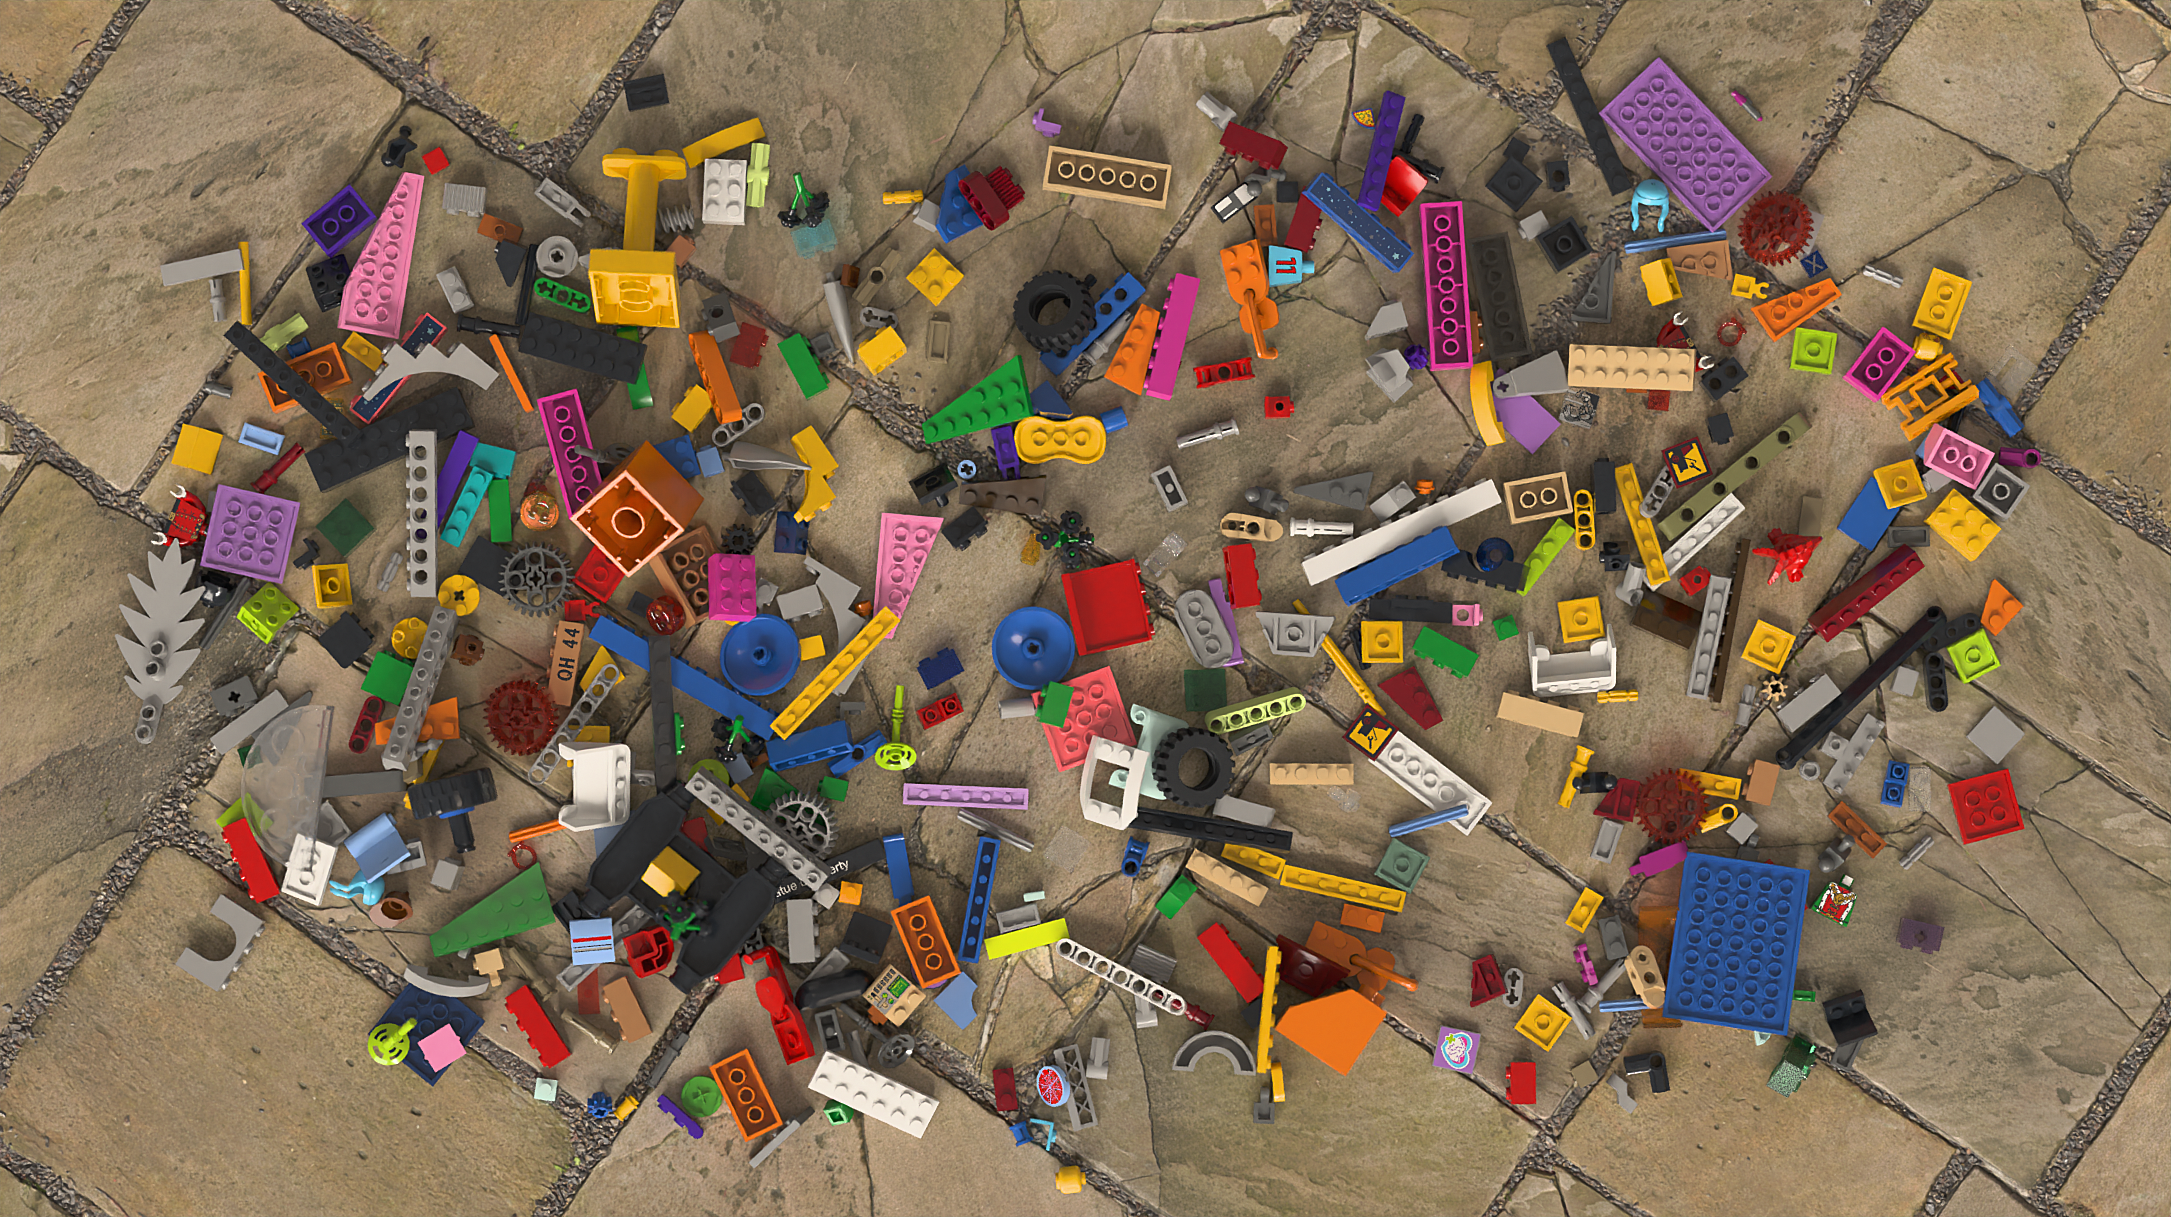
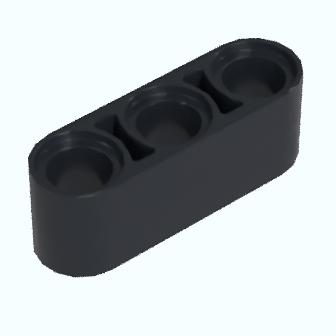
M1932 652L1924 656L1922 666L1927 708L1931 712L1938 713L1947 708L1948 694L1944 658L1940 653ZM1931 656L1936 657L1938 660V665L1935 668L1931 667L1928 663ZM1932 677H1937L1940 680L1938 688L1931 686L1930 681ZM1935 697L1940 698L1942 701V706L1939 709H1936L1932 704Z

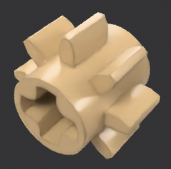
M1771 676V682L1763 681L1766 688L1761 692L1767 693L1766 700L1774 697V700L1777 702L1779 701V695L1786 696L1783 690L1788 685L1783 686L1781 683L1783 678L1775 681L1774 676ZM1777 684V690H1779V692H1775L1772 694V688L1770 686Z

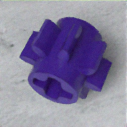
M1418 344L1417 346L1410 345L1405 349L1404 355L1406 358L1404 359L1412 370L1415 368L1422 369L1428 363L1426 356L1429 355V352L1425 347Z

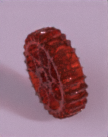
M1776 190L1775 196L1771 191H1768V197L1761 194V200L1754 198V205L1747 204L1750 208L1749 211L1742 210L1746 217L1739 218L1744 223L1738 226V229L1743 231L1738 236L1742 239L1740 244L1744 246V251L1749 253L1748 255L1752 259L1755 258V261L1758 263L1762 262L1766 266L1770 263L1775 267L1777 261L1781 266H1784V260L1791 263V257L1799 259L1797 253H1805L1802 247L1810 246L1806 240L1813 239L1808 233L1815 231L1812 226H1809L1814 223V220L1809 218L1812 216V213L1808 211V206L1803 204V200L1797 198L1795 194L1790 195L1787 191H1784L1782 194L1779 190ZM1775 205L1770 214L1763 211L1767 207ZM1786 207H1790L1788 213L1783 214V210ZM1797 215H1799L1801 222L1800 229L1792 225ZM1762 216V220L1755 224L1756 219ZM1752 228L1760 232L1755 241L1752 239ZM1797 233L1796 238L1790 241L1791 235ZM1769 243V247L1766 250H1762L1763 245ZM1781 243L1789 246L1787 249L1777 252Z
M523 679L512 680L509 683L502 684L501 687H497L495 692L489 695L491 699L485 703L490 707L483 709V711L488 713V715L483 717V719L488 720L484 727L490 728L487 735L493 734L494 736L491 742H499L497 748L505 746L504 752L511 750V755L518 753L519 756L525 754L529 756L544 749L547 743L551 742V737L556 734L553 729L559 726L554 723L555 720L559 719V716H554V712L558 708H552L551 705L555 701L548 700L551 695L550 693L543 694L544 687L538 690V683L531 686L530 680L523 682ZM518 693L523 697L522 702L517 697ZM508 695V706L500 707L499 704ZM532 698L537 701L540 707H533ZM499 713L504 716V722L499 719ZM538 714L542 715L543 723L539 721ZM502 728H509L510 738L504 733ZM534 729H543L541 735L534 740ZM519 734L523 735L524 743L519 739Z
M1668 768V774H1666L1664 769H1660V776L1653 772L1654 779L1646 777L1647 785L1640 783L1641 787L1644 788L1643 791L1636 790L1640 798H1634L1633 800L1639 802V805L1633 806V809L1639 810V813H1636L1634 817L1641 818L1637 824L1645 825L1641 831L1646 832L1649 830L1650 832L1647 835L1649 838L1654 836V834L1656 835V842H1659L1661 837L1663 844H1667L1668 839H1670L1671 845L1675 844L1676 839L1681 844L1683 837L1690 841V833L1697 836L1698 834L1695 829L1703 830L1700 822L1707 823L1703 815L1710 814V812L1705 811V807H1709L1710 804L1704 803V800L1708 799L1709 796L1702 795L1706 788H1699L1702 783L1700 780L1695 783L1693 782L1696 778L1695 775L1687 778L1688 771H1684L1681 775V770L1677 768L1675 774H1673V769ZM1669 780H1674L1676 784L1672 791H1668L1666 788ZM1681 782L1688 785L1695 796H1682ZM1660 783V797H1648L1650 791ZM1691 800H1695L1697 803L1694 811H1689L1688 803ZM1653 801L1656 808L1652 813H1649L1646 807L1649 802ZM1671 801L1676 804V808H1672V812L1671 809L1667 808ZM1696 815L1693 822L1683 829V816ZM1648 816L1661 817L1662 831L1650 822ZM1674 821L1677 824V829L1675 832L1670 833L1668 831V824Z

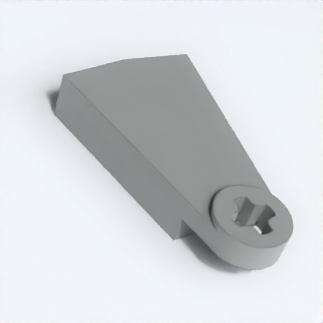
M1557 350L1498 377L1491 385L1493 395L1501 399L1564 393L1569 390L1565 368ZM1500 383L1507 386L1504 392L1497 388Z

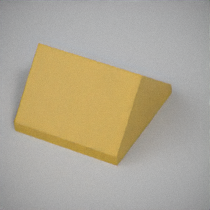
M183 424L171 463L212 475L223 435L200 427Z
M348 563L312 566L318 608L324 609L353 605Z
M667 846L650 864L642 880L663 897L668 896L667 892H672L673 889L680 891V895H683L700 874V871Z

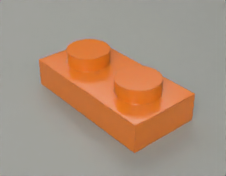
M1344 903L1340 924L1381 933L1385 913Z

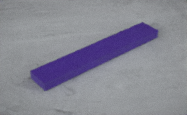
M462 429L437 479L438 529L480 440L479 437ZM425 509L423 510L420 518H425L427 516V512ZM422 528L417 529V536L424 539L427 537V532Z

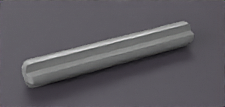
M961 809L957 815L959 820L1027 852H1031L1035 843L969 811Z

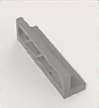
M1078 1044L1054 1049L1057 1066L1065 1072L1066 1082L1069 1081L1070 1085L1067 1106L1074 1131L1098 1125ZM1075 1049L1076 1059L1073 1064H1070L1064 1060L1063 1052ZM1077 1061H1078L1079 1069L1074 1066ZM1066 1064L1071 1067L1068 1072H1067ZM1073 1068L1079 1071L1082 1076L1078 1085L1069 1080V1074ZM1082 1081H1083V1084H1084V1088H1085V1089H1083V1088L1080 1087V1084L1082 1083ZM1071 1084L1076 1087L1074 1091H1072ZM1077 1089L1086 1093L1087 1098L1083 1105L1074 1099ZM1087 1101L1090 1109L1085 1107ZM1076 1105L1081 1107L1079 1112L1077 1111ZM1083 1109L1091 1113L1093 1122L1080 1123L1079 1115Z

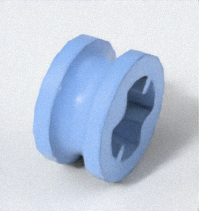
M964 460L958 465L960 477L970 479L975 475L976 466L972 461ZM964 464H967L968 467H973L970 475L961 472Z

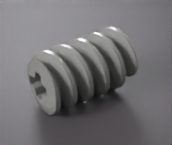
M691 203L689 209L686 208L685 204H682L681 211H679L677 206H674L673 212L666 207L664 214L660 208L657 210L655 231L658 235H661L662 229L668 234L670 227L674 232L678 231V226H680L682 231H685L686 224H688L690 229H694L695 220Z

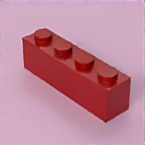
M248 816L225 825L223 832H221L225 843H229L232 848L230 854L233 861L239 863L241 869L238 871L243 882L247 881L250 887L247 891L251 900H256V903H260L282 892Z
M1215 922L1196 938L1243 999L1249 1003L1263 992L1265 977L1261 972L1258 975L1252 969L1255 966L1248 956L1245 958L1240 953L1242 948L1236 940L1231 941L1228 938L1227 934L1230 932L1224 924L1218 925Z
M528 984L505 998L507 1001L504 1004L510 1014L514 1013L518 1020L515 1021L522 1032L526 1031L529 1038L527 1041L533 1050L537 1048L540 1053L538 1058L544 1067L548 1066L550 1069L572 1055Z

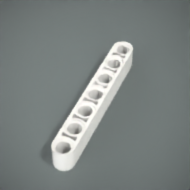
M1064 938L1058 941L1056 951L1063 958L1174 1015H1182L1187 1010L1186 1000L1179 995L1070 939ZM1070 943L1072 947L1070 953L1063 954L1062 946ZM1083 953H1089V961L1081 963L1080 956ZM1107 962L1108 970L1100 973L1098 970L1099 964ZM1121 971H1124L1127 975L1124 982L1117 981V974ZM1138 981H1144L1145 988L1141 992L1135 990V984ZM1157 990H1161L1164 995L1160 1001H1155L1153 998ZM1175 1000L1182 1002V1007L1178 1011L1172 1009V1003Z

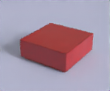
M440 147L422 156L431 175L450 166Z

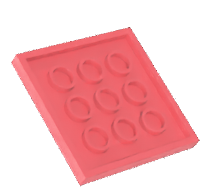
M1110 666L1060 683L1074 688L1064 727L1058 728L1041 723L1058 772L1085 763L1093 735L1128 746L1137 744ZM1041 690L1031 694L1036 708L1038 704L1041 705L1042 703Z

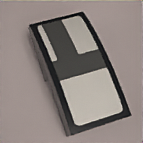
M1247 182L1240 184L1210 207L1222 224L1258 198V196L1252 197L1248 194Z

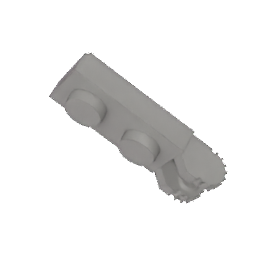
M547 177L534 192V195L566 219L569 218L580 228L584 224L580 219L574 217L572 212L577 208L584 216H591V213L582 207L575 198Z

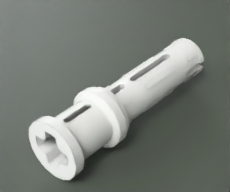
M1291 517L1290 536H1294V534H1306L1308 537L1314 534L1353 536V522H1317L1312 518H1308V520H1295L1294 517Z

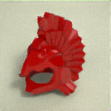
M1773 528L1767 537L1774 547H1757V549L1753 548L1752 552L1753 554L1776 560L1767 580L1769 585H1772L1773 582L1775 583L1784 570H1786L1790 582H1800L1801 578H1804L1801 571L1823 538L1822 536L1782 533L1780 528Z

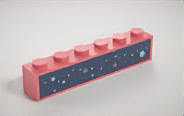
M429 313L421 314L415 321V328L412 331L408 330L402 337L403 343L400 346L410 355L414 356V350L421 342L424 344L427 341L435 347L449 329ZM412 375L392 382L380 390L370 401L366 400L362 395H356L350 402L351 407L349 410L368 425L373 424Z

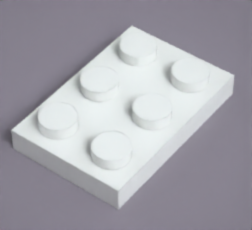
M302 832L298 833L281 891L317 906L321 905L338 846Z

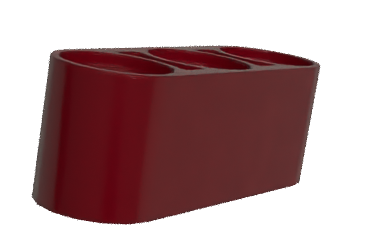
M979 171L972 172L958 182L961 193L987 229L993 231L1009 221V212Z
M371 696L365 700L348 745L352 752L363 754L368 751L375 735V724L380 722L385 710V703L381 698ZM377 700L380 707L377 711L373 712L369 705L371 701ZM366 719L372 722V727L368 731L362 728V722ZM357 739L364 741V747L361 750H356L354 747V742Z

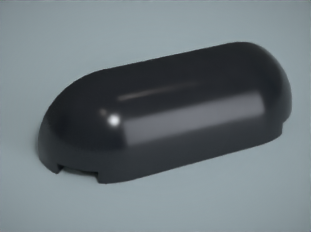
M851 968L804 982L798 988L795 995V1005L798 1010L805 1007L813 1009L861 996L875 980L868 971L861 968Z

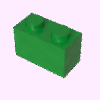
M1047 681L1046 685L1043 684L1040 696L1043 697L1042 703L1037 705L1035 711L1037 722L1063 728L1074 688L1052 681Z

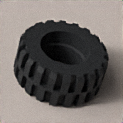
M1053 270V273L1045 271L1039 277L1038 275L1031 277L1033 280L1029 283L1026 281L1023 284L1024 289L1022 291L1019 290L1016 295L1018 301L1015 300L1013 304L1015 309L1013 318L1016 321L1017 328L1028 343H1031L1037 350L1041 349L1046 353H1050L1051 350L1054 353H1061L1062 349L1068 351L1072 349L1071 346L1081 344V339L1083 337L1087 338L1090 334L1088 329L1093 328L1095 323L1093 318L1096 317L1094 300L1084 284L1076 276L1073 277L1071 273H1062L1060 270ZM1059 298L1071 301L1067 315L1060 322L1052 325L1039 324V314L1047 303Z
M1197 727L1177 729V733L1171 732L1167 735V740L1162 739L1159 743L1161 749L1155 750L1154 753L1157 759L1156 762H1152V768L1156 769V773L1152 775L1153 779L1158 781L1156 786L1159 791L1164 792L1163 796L1174 803L1191 808H1203L1205 805L1210 806L1216 803V798L1221 800L1225 796L1223 791L1230 789V778L1234 779L1235 776L1232 768L1236 766L1235 761L1230 758L1233 756V752L1227 748L1228 743L1224 739H1220V736L1214 732ZM1199 748L1207 755L1209 762L1208 773L1200 784L1189 787L1184 785L1180 779L1179 763L1187 751Z

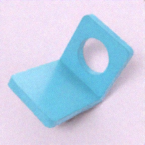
M1030 1118V1122L1050 1125L1046 1150H1049L1050 1143H1055L1057 1130H1053L1054 1122Z

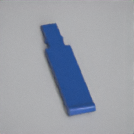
M903 833L882 837L894 899L898 898L899 907L911 903V896L915 894Z

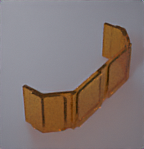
M1678 905L1639 906L1638 946H1646L1653 952L1666 988L1676 914L1679 911ZM1644 976L1645 981L1649 983V979ZM1663 1008L1640 1009L1644 1029L1682 1028L1683 1023L1678 1019L1662 1017Z

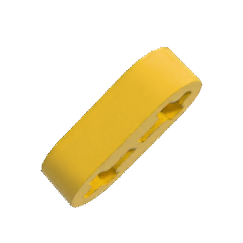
M1272 1062L1270 1066L1274 1102L1285 1101L1281 1062Z

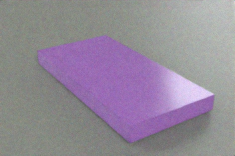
M1499 368L1494 374V380L1507 373L1502 368ZM1500 383L1497 388L1504 392L1507 386ZM1492 393L1497 422H1502L1503 428L1531 454L1560 425L1531 396L1501 399Z

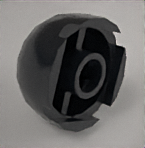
M203 570L198 572L194 588L206 587V590L200 597L204 606L208 608L220 607L232 600L238 586L236 583L234 585L229 583L230 578L214 571H208L207 574H202Z

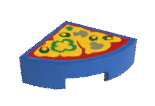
M1372 108L1351 112L1354 121L1366 129L1376 128Z

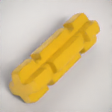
M911 190L894 191V194L891 192L883 193L884 204H892V202H895V204L912 203L914 200L915 202L923 201L922 190H914V192H911Z
M1636 689L1609 691V693L1601 691L1597 693V700L1599 703H1606L1607 701L1638 700V691Z

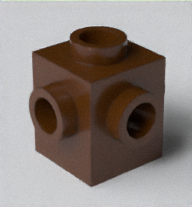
M460 634L455 639L450 658L459 660V663L465 666L474 665L483 658L485 649L482 646L484 642L480 641L477 636Z

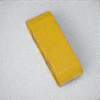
M1582 489L1573 495L1572 508L1575 545L1578 549L1585 551L1595 544L1592 495L1589 491ZM1578 494H1584L1587 497L1585 505H1580L1577 502ZM1582 514L1586 515L1589 519V523L1585 526L1578 522V517ZM1582 535L1590 538L1589 546L1581 545L1580 537Z

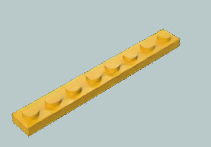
M885 606L775 719L770 727L782 739L786 740L901 620Z

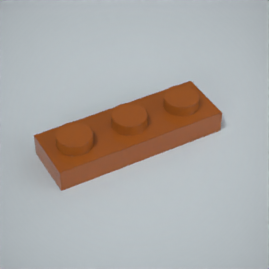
M1840 801L1827 815L1846 835L1853 836L1855 843L1872 859L1887 845L1843 801Z

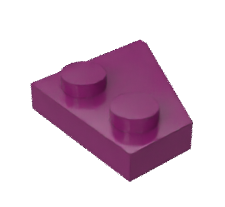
M1581 943L1574 946L1575 951H1573L1576 963H1581L1583 970L1580 971L1583 982H1588V985L1598 983L1592 961L1589 959L1586 951L1588 950L1586 944Z

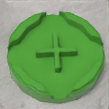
M702 1075L693 1077L682 1088V1104L686 1111L693 1116H710L718 1110L722 1103L723 1095L717 1082L711 1077Z

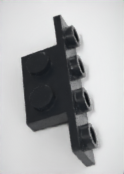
M1396 595L1392 599H1370L1369 619L1451 623L1453 604L1449 602H1433V600H1429L1428 596H1416V600L1408 599V595Z

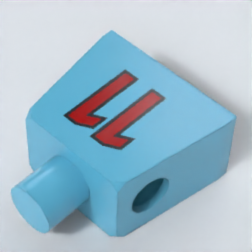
M1269 246V287L1300 283L1302 281V273H1314V261H1302V251Z

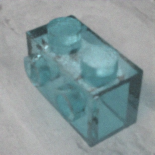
M829 219L822 221L817 227L809 228L807 226L790 232L799 258L803 257L804 260L816 256L815 252L821 250L824 253L835 249V245H838Z

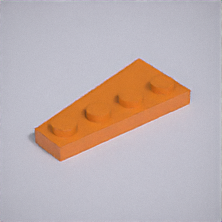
M1831 278L1755 306L1750 310L1771 340L1776 342L1842 294Z
M1143 303L1141 304L1104 378L1139 396L1142 393L1160 312Z
M458 697L429 706L417 742L428 741L431 738L437 740L460 739ZM396 717L375 724L376 745L388 743Z

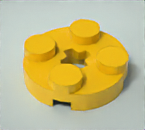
M454 575L447 578L440 586L438 600L441 607L455 610L458 616H466L474 612L480 603L479 587L474 580L467 576ZM463 590L464 600L459 599L456 601L454 593Z

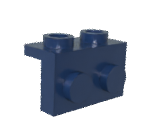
M777 511L774 552L806 555L810 521L802 520L798 523L794 518L796 512Z

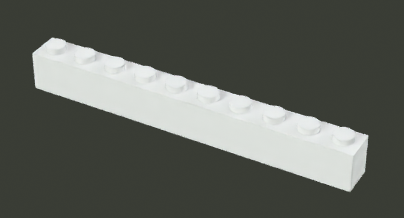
M1486 478L1474 482L1475 487L1470 489L1467 486L1456 490V495L1450 498L1448 494L1436 499L1437 503L1430 506L1429 503L1417 507L1418 512L1413 514L1410 511L1398 516L1399 520L1393 523L1391 519L1379 524L1381 528L1373 531L1372 528L1362 531L1360 532L1361 537L1356 539L1353 536L1342 540L1343 545L1336 548L1334 544L1322 549L1324 553L1316 556L1315 553L1305 556V561L1301 565L1310 586L1368 562L1381 554L1393 551L1399 545L1409 544L1417 536H1426L1432 533L1431 531L1438 526H1450L1500 504L1502 501L1492 479L1488 481Z

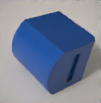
M1122 406L1100 414L1107 434L1128 427Z

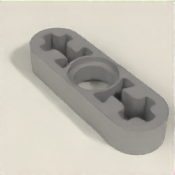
M1667 465L1659 471L1639 505L1641 515L1646 518H1651L1659 512L1675 485L1672 477L1666 483L1663 481L1669 471ZM1656 486L1663 488V496L1656 495L1654 491ZM1652 500L1656 501L1651 507L1652 510L1650 512L1647 511V505Z

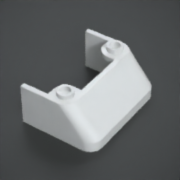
M1607 624V638H1599L1593 641L1590 645V651L1550 655L1548 647L1535 645L1533 632H1528L1530 673L1535 696L1550 697L1610 690L1615 686L1616 645L1611 624Z

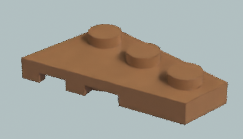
M1727 239L1666 248V256L1671 258L1674 270L1733 281Z

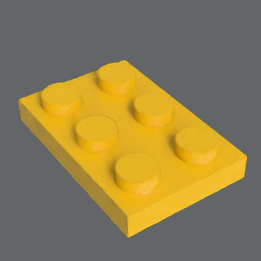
M1933 267L1911 326L1951 340L1972 282Z

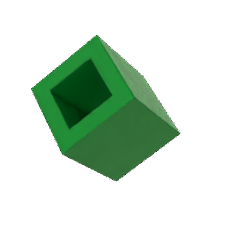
M824 776L823 780H819L817 792H820V797L845 802L849 782Z

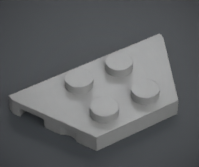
M1256 611V617L1260 620L1263 627L1262 631L1269 641L1270 649L1273 654L1314 657L1336 619V616Z

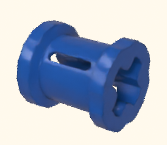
M303 337L301 341L295 344L286 345L292 359L312 351L306 337Z
M1026 1120L1009 1127L1017 1141L1016 1147L1034 1140L1028 1133Z

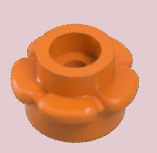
M1428 479L1417 480L1414 487L1418 490L1419 494H1430L1431 490L1435 489L1433 487V480Z
M870 600L854 604V613L859 614L860 617L871 614L874 606L871 605Z

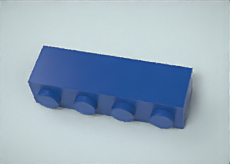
M845 720L834 721L826 726H816L804 732H795L786 740L776 737L772 741L766 742L769 764L775 772L854 751L851 728Z

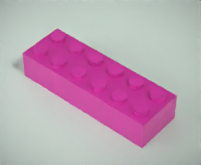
M577 388L537 399L570 521H572L570 518L576 509L603 481L599 463L592 460L591 457L575 453L574 451L576 445L595 449Z

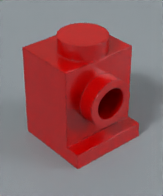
M1265 396V419L1290 418V413H1294V401H1290V396ZM1277 403L1283 404L1282 410L1276 409Z
M1699 565L1678 579V582L1687 595L1691 597L1709 584L1711 574L1706 567L1701 568ZM1695 576H1699L1701 578L1700 583L1694 582L1693 579Z

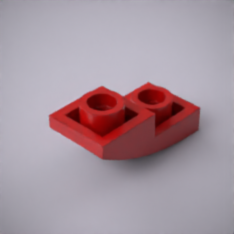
M953 693L917 710L916 714L923 729L927 730L964 712L956 693Z

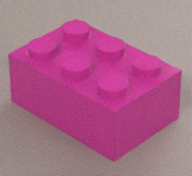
M1881 327L1842 378L1875 403L1879 401L1916 351L1886 328Z
M715 553L708 559L709 620L749 622L756 617L755 555Z

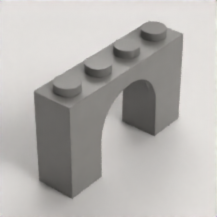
M225 894L219 896L210 912L233 928L236 934V946L233 953L224 960L213 961L193 948L186 947L175 964L217 992L228 987L231 982L230 975L233 971L237 972L243 963L240 960L244 954L248 955L254 947L253 940L256 936L260 937L266 928L263 926L266 922L265 920Z

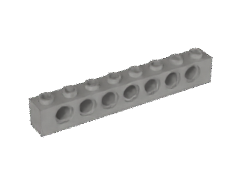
M411 429L409 434H406V447H410V455H406V467H410V476L406 477V487L410 488V496H407L406 507L410 509V517H407L406 522L407 529H410V537H407V550H410V558H407V571H411V579H407V591H411V597H436L438 595L437 429ZM417 446L426 448L427 453L425 456L417 454ZM419 466L424 467L427 471L426 476H419L416 473V468ZM418 487L425 488L427 491L426 497H419L416 489ZM418 508L426 510L427 516L425 518H420L417 515L416 511ZM417 529H424L427 532V537L424 539L417 536ZM417 550H425L427 558L420 559L417 556ZM417 571H426L427 579H419Z
M435 606L382 757L385 764L389 767L404 771L408 769L459 622V617L455 610Z
M701 766L685 786L687 790L815 892L832 872L833 869L704 766Z

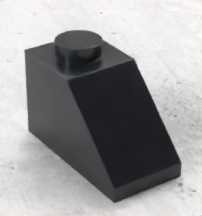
M504 238L502 242L498 241L494 253L497 256L495 260L506 285L512 287L528 247Z

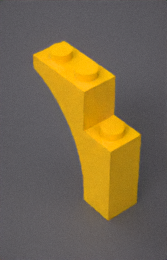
M812 425L794 435L790 440L800 460L812 467L811 470H804V497L798 511L794 515L798 523L802 520L810 521L816 516L815 512L820 509L822 512L833 506L831 502L836 498L826 481L835 475L834 471L839 466Z

